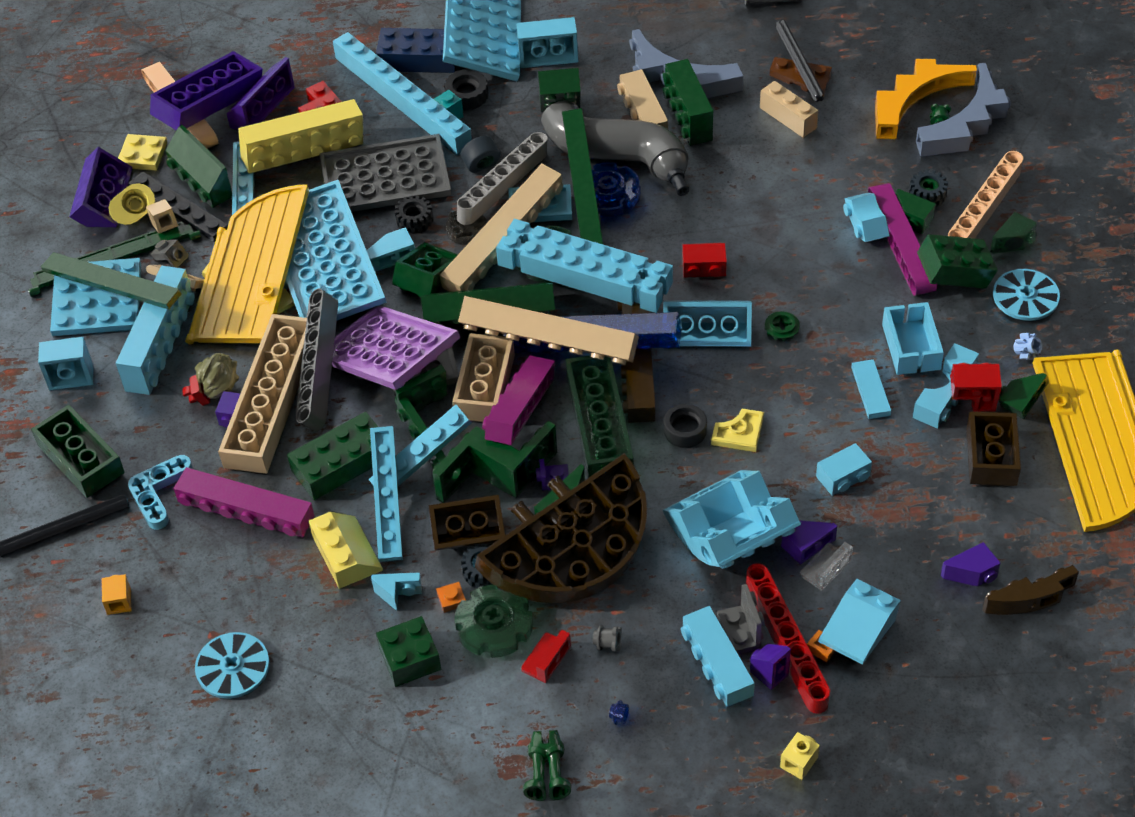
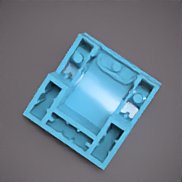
M740 470L663 510L669 524L692 554L702 562L711 566L721 567V569L733 565L734 559L740 556L741 558L751 556L755 553L754 549L759 546L767 547L775 543L774 539L780 535L782 537L791 535L795 532L794 528L801 525L790 498L771 497L760 471Z

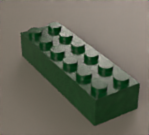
M552 282L421 296L423 320L439 325L443 324L442 321L449 320L451 324H460L458 320L464 296L544 314H551V310H555Z

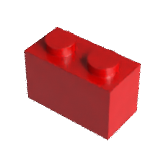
M725 243L682 244L683 278L726 276Z

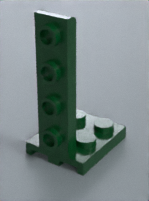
M442 364L406 381L404 386L394 390L396 392V413L403 423L406 422L408 424V430L413 439H416L428 429L417 411L422 410L433 402L441 401L447 396L446 370ZM442 449L431 458L430 463L433 469L446 458Z

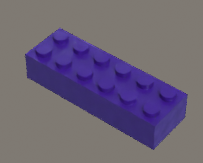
M232 51L152 93L150 115L174 130H177L180 125L187 129L240 100L262 77L263 68Z

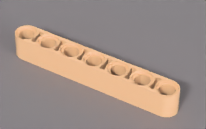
M160 62L141 69L146 83L153 92L175 82ZM205 119L187 128L207 149L219 144L214 130Z
M1009 151L1003 156L951 228L948 236L976 238L1020 176L1023 162L1021 153Z

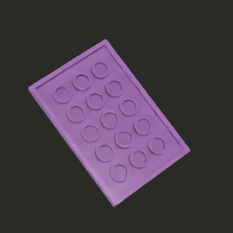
M379 305L373 307L335 337L332 367L397 390L404 386L405 382L411 377L420 373L421 369L427 364L436 360L443 351L452 347L453 343L460 336L457 330Z

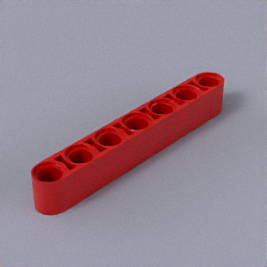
M756 563L750 565L747 569L746 584L749 591L755 593L757 600L756 608L758 612H762L765 626L774 644L788 646L791 649L789 673L806 707L812 713L819 714L825 712L828 708L830 689L770 572L763 564ZM814 696H820L822 698L816 699L814 698Z

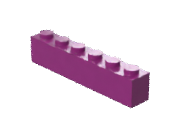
M529 356L525 363L521 364L519 372L515 373L512 382L507 384L504 394H500L497 404L492 406L489 416L484 418L482 428L485 430L486 440L508 445L513 444L554 380V360Z
M187 467L173 488L177 501L184 506H194L205 512H215L226 518L232 517L242 520L247 524L253 523L263 526L268 530L281 531L289 536L303 538L310 526L309 520L315 517L311 502Z

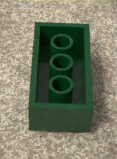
M684 59L665 64L663 95L665 99L669 100L670 111L675 113L676 124L681 126L683 138L687 139L690 146L713 141V109L689 60Z
M70 405L65 406L31 428L40 449L86 498L125 473L120 457Z
M366 411L287 454L292 473L313 500L372 469L370 428H377L378 426Z

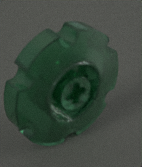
M495 585L477 588L470 592V600H461L454 618L455 628L459 631V641L467 650L476 655L489 652L491 658L512 654L518 650V642H527L532 633L533 614L532 611H528V600L524 597L499 590Z

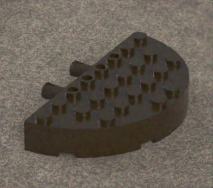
M625 453L572 490L563 482L560 476H556L555 479L553 478L548 483V487L552 489L559 499L536 515L529 510L523 501H519L518 504L516 503L511 508V512L516 515L522 524L479 553L476 558L475 568L488 581L503 591L526 600L541 603L577 601L590 597L609 587L626 571L640 545L647 519L646 494L643 491L637 470Z

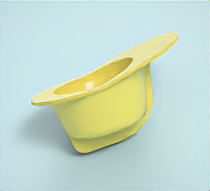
M132 184L110 201L109 214L117 223L123 225L133 224L148 213L146 206L154 204V193L144 184Z

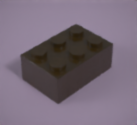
M969 412L966 428L969 483L1017 486L1021 471L1017 413Z

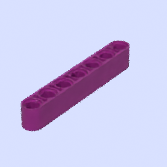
M886 183L868 187V193L875 194L881 212L886 215L889 237L886 238L912 294L916 296L935 292L937 284H930L917 254L921 246L891 184Z

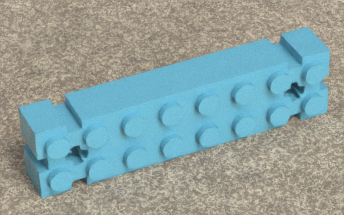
M518 219L512 221L507 229V236H503L496 247L499 266L512 270L517 266L521 268L522 273L631 306L636 302L640 304L641 309L657 313L663 302V294L666 295L673 283V265L660 261L652 264L649 263V258L542 226L537 225L535 228H530V223Z

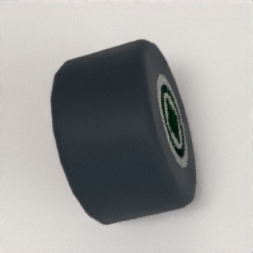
M480 136L471 140L464 146L460 154L466 167L472 173H477L494 166L501 156L498 147L489 136Z

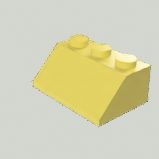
M328 512L309 520L312 537L339 589L383 571L355 516Z

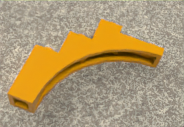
M916 59L914 75H896L895 91H877L875 102L876 139H897L898 126L902 117L912 105L925 96L947 88L974 86L977 72L976 65L936 64V59Z

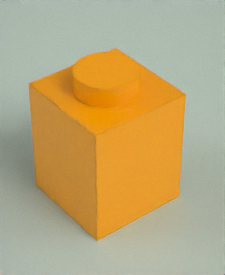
M126 574L102 578V603L107 615L131 611V587Z

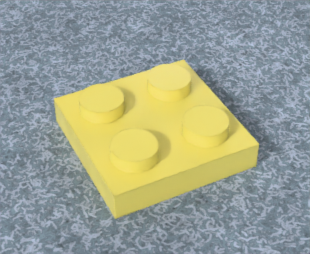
M128 134L118 159L132 166V169L157 171L167 145V139L160 136Z

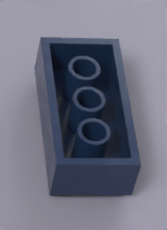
M381 28L376 54L398 72L454 73L456 65L443 62L444 29Z

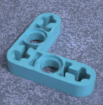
M179 455L134 475L128 481L131 495L146 522L154 530L164 528L169 522L167 512L155 491L177 482L186 467L193 469L188 456ZM159 473L166 474L165 478L160 480L155 479V476ZM141 484V486H143L144 491L140 492L137 485ZM148 498L154 499V502L150 505L142 504ZM155 511L160 518L158 520H156L153 516V512Z

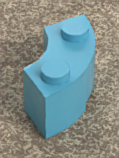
M865 193L845 198L846 204L843 205L844 213L850 217L857 238L868 242L889 237L886 215L881 212L874 193Z

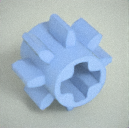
M1021 333L1020 339L1014 342V351L1020 356V359L1034 360L1036 358L1035 354L1041 353L1042 342L1036 337L1035 333Z

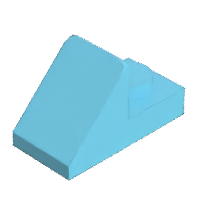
M420 573L373 574L371 576L374 592L395 610L398 607V595L412 596L414 594H422Z

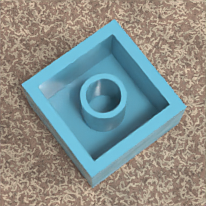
M84 337L39 342L38 363L49 391L93 385V362Z

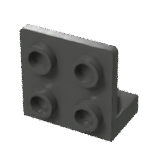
M747 584L742 585L740 606L717 611L719 623L738 655L760 649V642L764 639L761 628L765 625L761 611L757 612L755 593L749 591Z

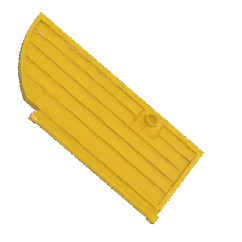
M308 185L288 186L265 193L235 212L230 218L227 230L223 227L218 228L217 238L191 327L186 336V343H261L271 314H277L309 194Z
M1114 350L1112 353L1034 358L1032 363L1036 374L1044 373L1048 376L1049 384L1042 392V396L1084 532L1110 527L1123 521L1135 512V395L1120 350Z

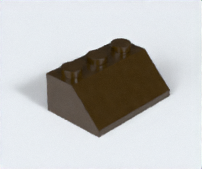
M499 495L428 505L435 551L497 542L505 536Z

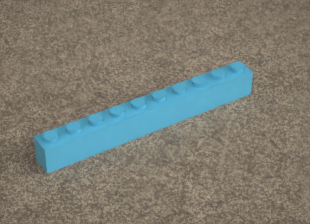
M349 32L333 40L335 58L430 135L439 134L441 143L455 155L461 154L464 146L472 140L471 128Z

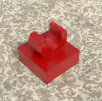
M196 375L190 377V386L182 389L183 396H189L190 403L198 401L202 406L209 404L210 398L204 395L203 383L197 381Z

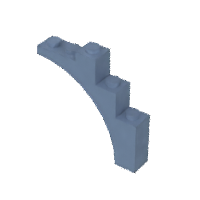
M640 29L632 30V39L629 42L631 50H635L633 71L642 69L649 83L661 80L662 84L665 85L663 80L665 64L680 60L670 57L653 47L645 39ZM690 63L707 98L743 91V74L737 63L727 65Z
M986 63L977 65L975 79L978 90L967 107L945 121L918 127L916 144L920 156L969 151L970 142L973 141L974 135L988 134V128L992 124V119L1005 118L1007 116V110L1011 106L1010 98L1006 96L1004 89H997V85L993 84L992 72L988 71Z

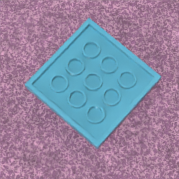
M140 258L89 262L141 278ZM54 275L51 335L63 336L131 330L139 314L140 301Z

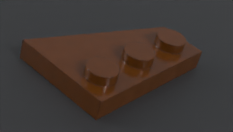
M774 57L769 76L788 84H797L801 86V90L808 92L809 90L793 60ZM808 63L825 94L832 73V67Z

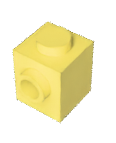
M797 732L781 754L780 768L803 780L818 758L820 745L812 737L804 736Z

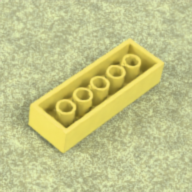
M352 99L238 128L241 159L250 174L319 156L323 152L363 144V114L356 101Z

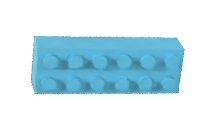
M161 266L154 282L178 288L182 295L170 309L146 302L143 303L116 361V366L126 392L150 395L153 387L157 386L158 376L161 370L165 368L166 358L172 352L174 340L180 334V327L187 318V311L190 305L194 303L195 296L192 293L186 269Z

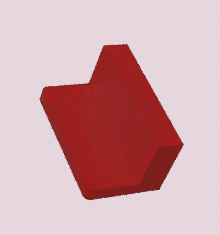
M561 630L557 637L548 632L544 633L521 666V671L547 683L571 648L570 633Z

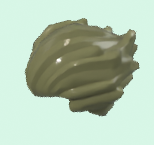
M215 353L195 366L197 381L203 383L204 395L214 399L221 397L223 391L231 392L235 383L239 380V376L236 374V360L230 359L229 355Z

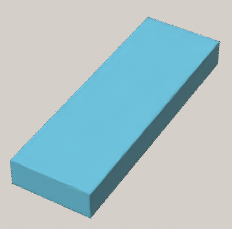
M874 359L853 362L851 368L868 419L891 416V408Z

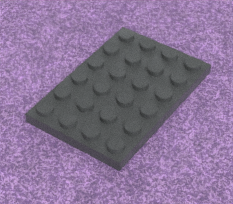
M439 134L320 153L324 184L339 180L351 212L397 205L399 201L403 202L405 197L408 200L409 196H413V198L420 196V199L424 197L426 200L452 196Z

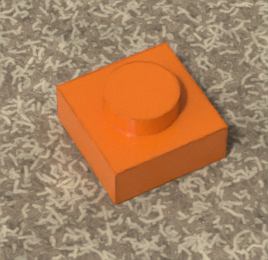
M459 582L436 588L444 613L467 606Z
M818 630L807 643V646L812 655L827 662L836 651L818 642L823 631Z

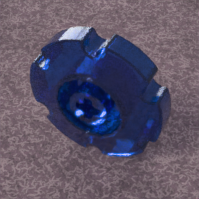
M608 162L593 165L592 175L599 216H619L623 214L624 209H633L641 197L638 175L627 166L617 167L616 163Z

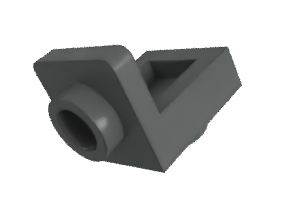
M162 240L156 244V249L151 253L154 260H167L175 268H178L189 257V254L178 240Z

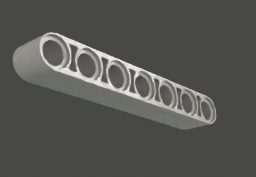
M541 132L531 134L457 201L458 222L463 225L474 223L505 195L509 188L516 185L547 156V136Z

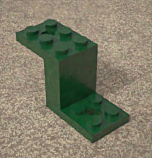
M547 421L543 427H539L529 442L522 445L520 451L508 444L486 440L485 431L475 426L464 435L462 441L456 447L449 451L447 457L434 467L432 474L436 499L445 503L472 473L517 498L536 477V468H540L539 459H544L546 466L558 453L556 425Z

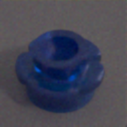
M619 700L616 704L613 703L611 705L609 718L613 720L614 725L618 723L625 724L629 715V705Z

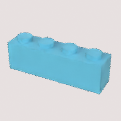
M707 606L683 616L682 636L685 641H690L695 659L702 662L704 675L708 680H712L717 698L719 700L722 699L726 707L753 697L755 683L711 607Z

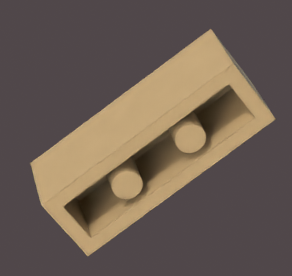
M776 81L761 90L760 108L804 138L817 128L818 110Z

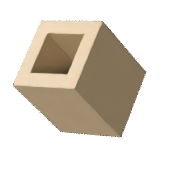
M165 199L146 206L151 223L158 233L178 226L173 209Z

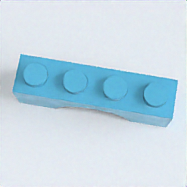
M954 343L944 359L942 371L950 382L946 386L937 389L925 388L914 405L913 418L937 429L942 421L946 422L951 412L950 408L952 405L956 406L959 400H952L950 380L952 366L959 363L980 364L977 363L979 353Z

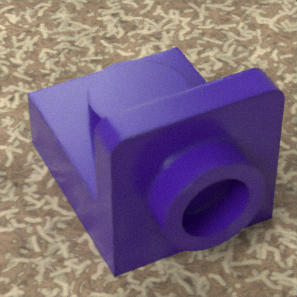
M539 459L540 468H536L537 482H542V491L552 490L548 487V483L553 478L555 479L556 476H560L564 480L569 475L568 464L545 466L544 459Z

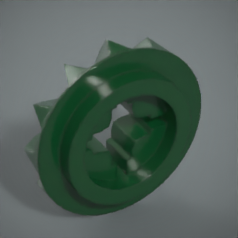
M775 312L765 320V330L768 336H773L775 340L778 338H782L783 341L786 338L793 339L794 335L799 332V320L789 312ZM780 322H782V325L785 327L784 330H782L779 327Z

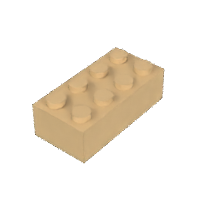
M469 334L452 401L453 406L457 405L469 420L483 422L485 416H489L492 406L497 404L500 394H504L515 356L513 340L502 336Z

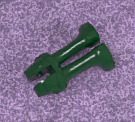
M549 730L547 744L543 742L542 731H533L531 742L528 745V755L533 759V779L526 781L523 785L524 795L531 800L544 801L546 799L545 761L549 762L550 799L560 800L571 793L572 784L568 779L561 777L560 758L564 755L565 748L558 730Z

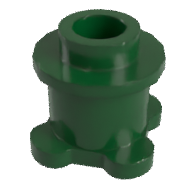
M933 104L931 106V125L950 118V105Z

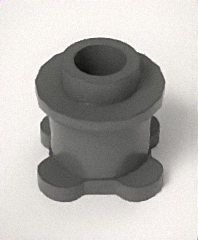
M600 625L598 630L593 632V644L597 645L598 650L612 648V651H620L622 628L619 626L613 627V629L604 628L603 625Z

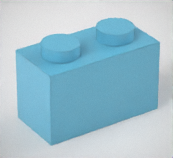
M855 443L818 462L816 477L833 496L839 492L846 491L850 486L868 479L871 474L872 461Z

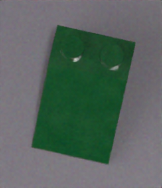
M424 242L396 261L392 285L399 287L402 291L416 293L419 297L426 294H436L442 288L440 274L458 254Z

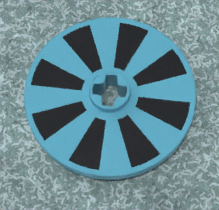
M1016 269L1006 272L998 278L994 285L993 298L998 308L1005 314L1016 319L1032 321L1045 318L1055 311L1059 303L1060 292L1056 283L1047 275L1031 269Z
M241 632L226 633L212 639L202 648L195 663L196 677L200 686L213 696L226 699L241 697L255 690L263 682L269 670V655L264 644L256 637ZM229 663H231V664H235V663H236L237 666H235V667L229 666V667H228V664H229Z

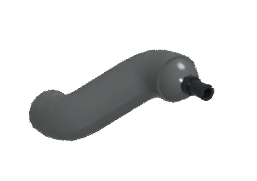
M567 100L551 104L546 108L541 118L548 137L565 153H568L562 111L579 109L574 102ZM583 116L590 159L646 163L651 174L673 184L678 196L688 194L689 186H687L684 180L689 160L688 153L677 136L667 128L653 122L641 120L589 118Z

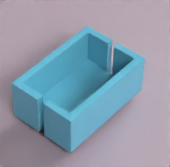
M928 302L908 304L905 323H903L904 305L884 307L882 326L896 374L917 373V369H920L921 372L941 370L944 352Z

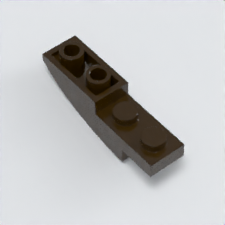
M1071 565L1065 569L1059 568L1046 578H1038L1033 584L1027 577L1019 581L1013 580L1000 590L990 591L985 596L982 610L987 614L1012 615L1038 611L1061 602L1064 590L1075 586L1079 571L1074 565Z

